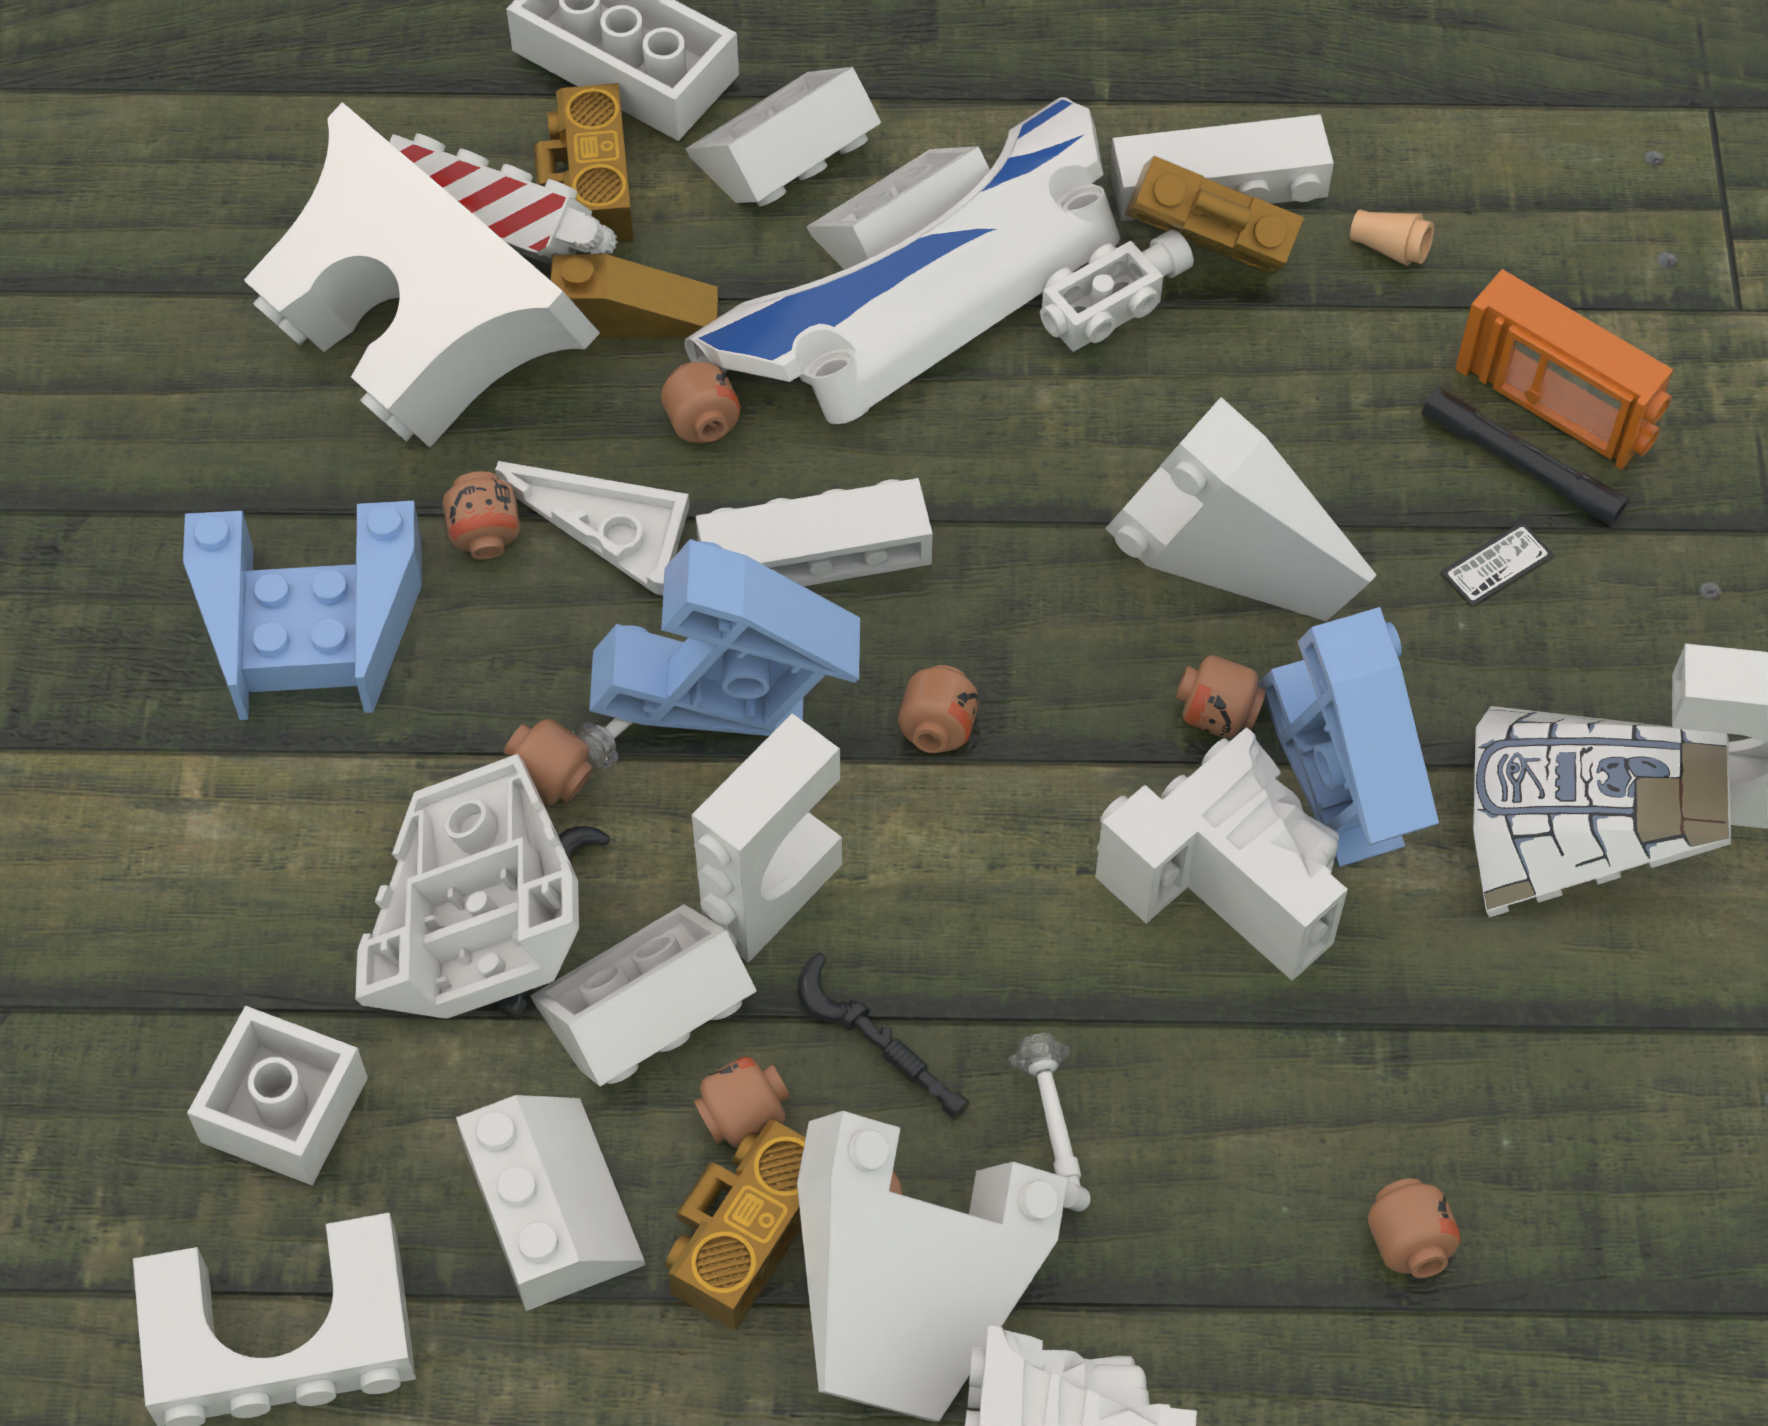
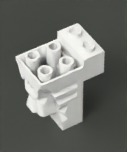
M1247 727L1230 742L1226 738L1218 741L1207 752L1202 761V766L1188 778L1185 775L1175 778L1166 787L1161 797H1158L1151 789L1144 785L1129 799L1126 796H1120L1114 800L1104 811L1100 819L1102 825L1100 842L1097 846L1098 858L1095 878L1147 924L1188 887L1292 981L1334 943L1348 891L1344 885L1331 875L1334 858L1338 849L1339 833L1303 812L1300 799L1277 780L1281 776L1280 770L1256 741L1255 734Z
M988 1325L986 1348L974 1346L972 1348L968 1408L980 1409V1412L967 1410L965 1426H1196V1410L1170 1408L1169 1404L1150 1405L1145 1373L1140 1366H1135L1134 1359L1131 1356H1113L1090 1360L1082 1358L1075 1351L1042 1350L1043 1340L1006 1331L1001 1326Z

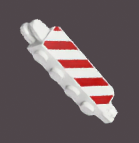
M416 133L413 141L394 134L390 139L389 143L520 255L552 266V255L575 254L576 251L583 254L609 255L613 254V250L616 249L615 244L618 242L615 240L617 236L613 234L614 231L605 225L599 224L600 221L591 216L592 211L575 200L578 192L565 184L548 179L545 187L532 183L533 176L519 168L508 164H503L501 171L487 167L489 164L487 159L461 148L457 156L444 152L446 147L444 144L422 134Z

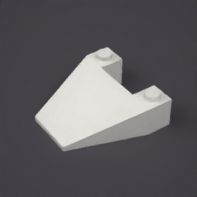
M1221 397L1105 528L1115 537L1117 545L1123 552L1131 557L1140 559L1148 567L1323 621H1328L1376 576V573L1266 436Z
M846 1111L811 1120L808 1124L797 1188L819 1392L927 1421L938 1422L970 1375L973 1346L986 1348L988 1325H1003L1058 1241L1068 1178L1016 1162L977 1170L969 1214H965L889 1191L900 1133L899 1127Z

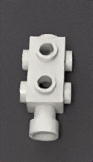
M1174 229L1154 238L1150 243V248L1142 252L1132 241L1118 248L1112 243L1101 246L1092 254L1088 265L1074 273L1069 268H1062L1048 279L1043 290L1042 309L1040 310L1041 320L1045 328L1052 336L1060 337L1073 352L1090 342L1097 343L1104 340L1116 327L1134 317L1141 318L1146 316L1160 303L1163 277L1173 278L1193 266L1194 260L1191 248L1185 238Z

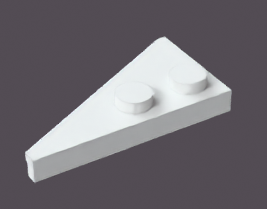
M498 461L495 469L498 479L510 484L518 500L656 595L663 596L664 570L677 553L690 507L689 494Z

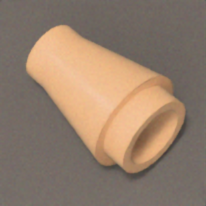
M1358 210L1351 225L1350 240L1362 243L1406 266L1410 265L1411 262L1422 264L1431 248L1434 224L1433 222L1423 220L1421 213H1386Z

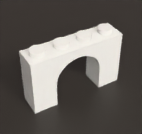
M1685 644L1672 675V728L1752 737L1729 742L1731 825L1768 829V652Z
M791 714L692 814L702 915L727 929L739 956L748 963L842 866V837L809 813L820 799L840 780V748L794 714Z
M390 1213L326 1224L333 1282V1298L330 1311L319 1331L307 1343L292 1352L276 1357L254 1358L233 1352L218 1341L214 1330L209 1270L198 1247L133 1258L145 1406L156 1425L200 1426L205 1423V1418L230 1413L237 1418H252L266 1414L273 1405L296 1401L302 1406H317L331 1402L338 1393L362 1389L367 1394H382L399 1388L403 1381L416 1379L398 1235Z

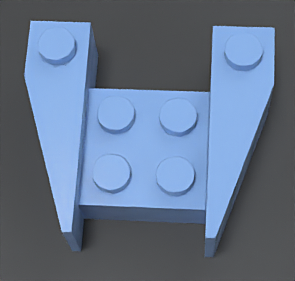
M414 501L357 504L356 564L253 570V544L242 510L185 514L183 564L239 720L249 719V692L357 686L364 713L374 712L422 587V535Z
M689 539L664 570L661 628L662 631L688 638L685 642L649 633L646 629L639 626L616 624L593 650L589 711L641 725L770 736L791 714H794L803 721V697L825 675L854 683L859 680L860 617L744 554L723 549L718 544L712 542H698Z
M1378 607L1311 627L1298 641L1304 660L1271 669L1259 682L1260 687L1266 689L1264 698L1277 736L1315 819L1339 833L1338 849L1334 858L1337 868L1404 848L1405 843L1402 835L1439 823L1398 659L1402 651L1400 638L1394 625L1391 622H1385L1381 608Z

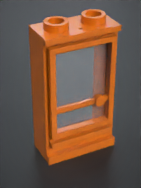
M1503 269L1500 270L1471 304L1455 367L1456 371L1464 376L1473 372L1479 376V381L1486 384L1489 382L1493 384L1492 389L1610 460L1613 457L1616 458L1615 466L1621 470L1635 453L1644 456L1650 450L1661 430L1655 424L1662 417L1672 399V395L1666 392L1673 373L1672 368Z

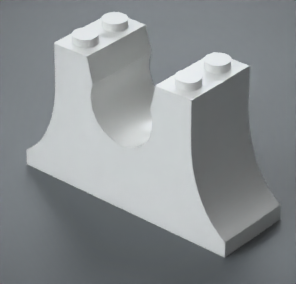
M343 102L327 118L329 126L327 157L320 179L310 200L292 227L244 279L260 295L253 302L259 310L300 346L309 338L323 352L352 333L360 319L371 308L383 301L400 298L396 316L390 327L381 337L369 344L351 378L367 391L360 401L382 421L390 426L406 442L415 434L429 447L438 440L479 394L504 374L533 358L547 353L566 349H586L600 333L559 287Z

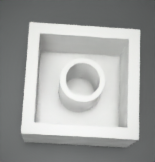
M245 1006L187 1114L201 1143L313 1186L368 1077L357 1047Z

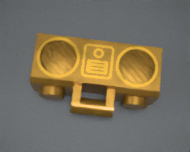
M619 83L561 88L556 91L557 110L547 111L550 140L540 141L533 148L536 184L545 187L547 180L551 179L573 188L578 192L575 200L591 210V216L600 221L599 224L605 225L614 231L613 234L617 236L615 239L617 242L634 240ZM563 161V163H568L569 170L557 173L556 162Z
M1153 156L1144 164L1124 214L1165 232L1174 229L1187 241L1270 275L1284 268L1304 219L1300 215L1206 179L1203 175L1157 156Z
M769 1119L759 1135L748 1133L741 1142L733 1160V1165L738 1167L736 1174L713 1162L707 1165L675 1214L679 1221L696 1232L692 1237L686 1234L681 1235L667 1257L665 1267L670 1270L668 1278L670 1291L673 1296L734 1331L738 1329L802 1229L797 1181L806 1137L775 1120ZM721 1190H724L728 1194L714 1216L707 1215V1211Z

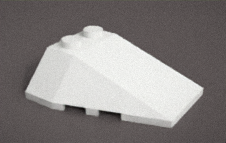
M516 754L414 792L392 855L398 862L390 885L380 886L375 903L381 908L372 935L370 933L363 934L357 950L355 999L362 1006L447 1019L554 982L579 930L578 879L523 759Z

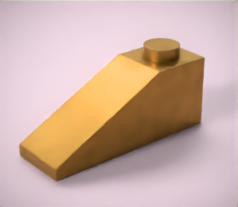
M607 254L552 255L551 281L569 297L600 332L597 337H689L718 318L717 286Z

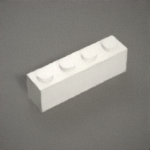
M1321 114L1112 138L1109 172L1120 221L1135 220L1124 214L1142 168L1153 156H1157L1203 175L1206 179L1271 204L1291 201L1307 202L1317 198L1328 197L1334 162Z
M919 478L903 481L890 479L874 486L850 490L831 489L821 495L791 500L778 498L762 505L739 509L720 508L709 514L696 516L698 542H712L718 544L723 549L744 554L803 587L932 564L933 533Z

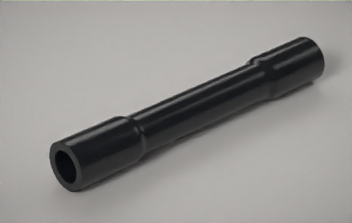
M1440 387L1435 388L1423 406L1421 415L1461 439L1472 441L1560 493L1569 503L1606 525L1612 527L1624 512L1629 501L1628 497L1586 473H1580L1484 417L1478 409Z

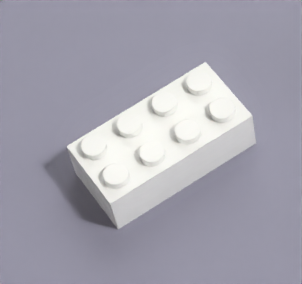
M514 0L506 9L512 51L578 87L619 83L621 110L677 141L685 135L739 76L737 33L676 0Z

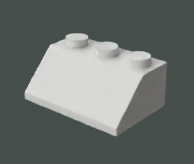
M853 67L811 71L803 74L685 149L689 157L735 203L756 202L758 206H764L782 197L786 193L784 185L796 177L799 180H804L824 170L827 167L825 159L838 150L840 154H844L863 145L868 141L865 133L881 124V121Z
M979 146L929 149L806 227L816 242L845 270L897 245L928 226L971 192L990 169Z
M683 904L530 996L579 1070L597 1085L602 1086L605 1083H617L630 1077L638 1069V1063L656 1052L670 1051L679 1047L689 1039L692 1030L705 1022L723 1019L733 1014L741 1007V1000L757 990L727 929Z
M515 1095L456 1117L465 1151L526 1311L645 1266V1260L580 1098Z

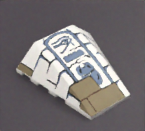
M1490 706L1476 726L1473 824L1483 895L1488 916L1493 917L1509 912L1508 905L1536 897L1539 903L1562 896L1561 889L1596 879L1598 884L1621 878V871L1649 863L1651 868L1730 845L1729 737L1727 733Z

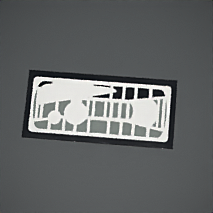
M1522 521L1442 570L1441 573L1473 607L1550 559L1554 554Z

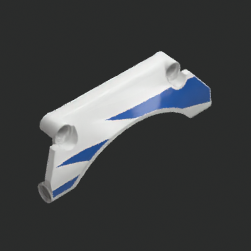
M1065 97L1056 99L1009 130L1003 151L991 170L971 192L945 214L897 245L848 269L789 290L740 303L685 339L684 345L690 361L712 363L724 372L730 369L788 382L800 376L801 381L812 385L825 419L829 423L842 424L861 417L871 406L1041 294L1045 289L1048 279L1055 272L1062 268H1069L1073 272L1087 263L1092 254L1101 246L1112 243L1115 246L1118 244L1120 234L1105 191L1102 187L1092 184L1104 174L1096 128L1090 110Z

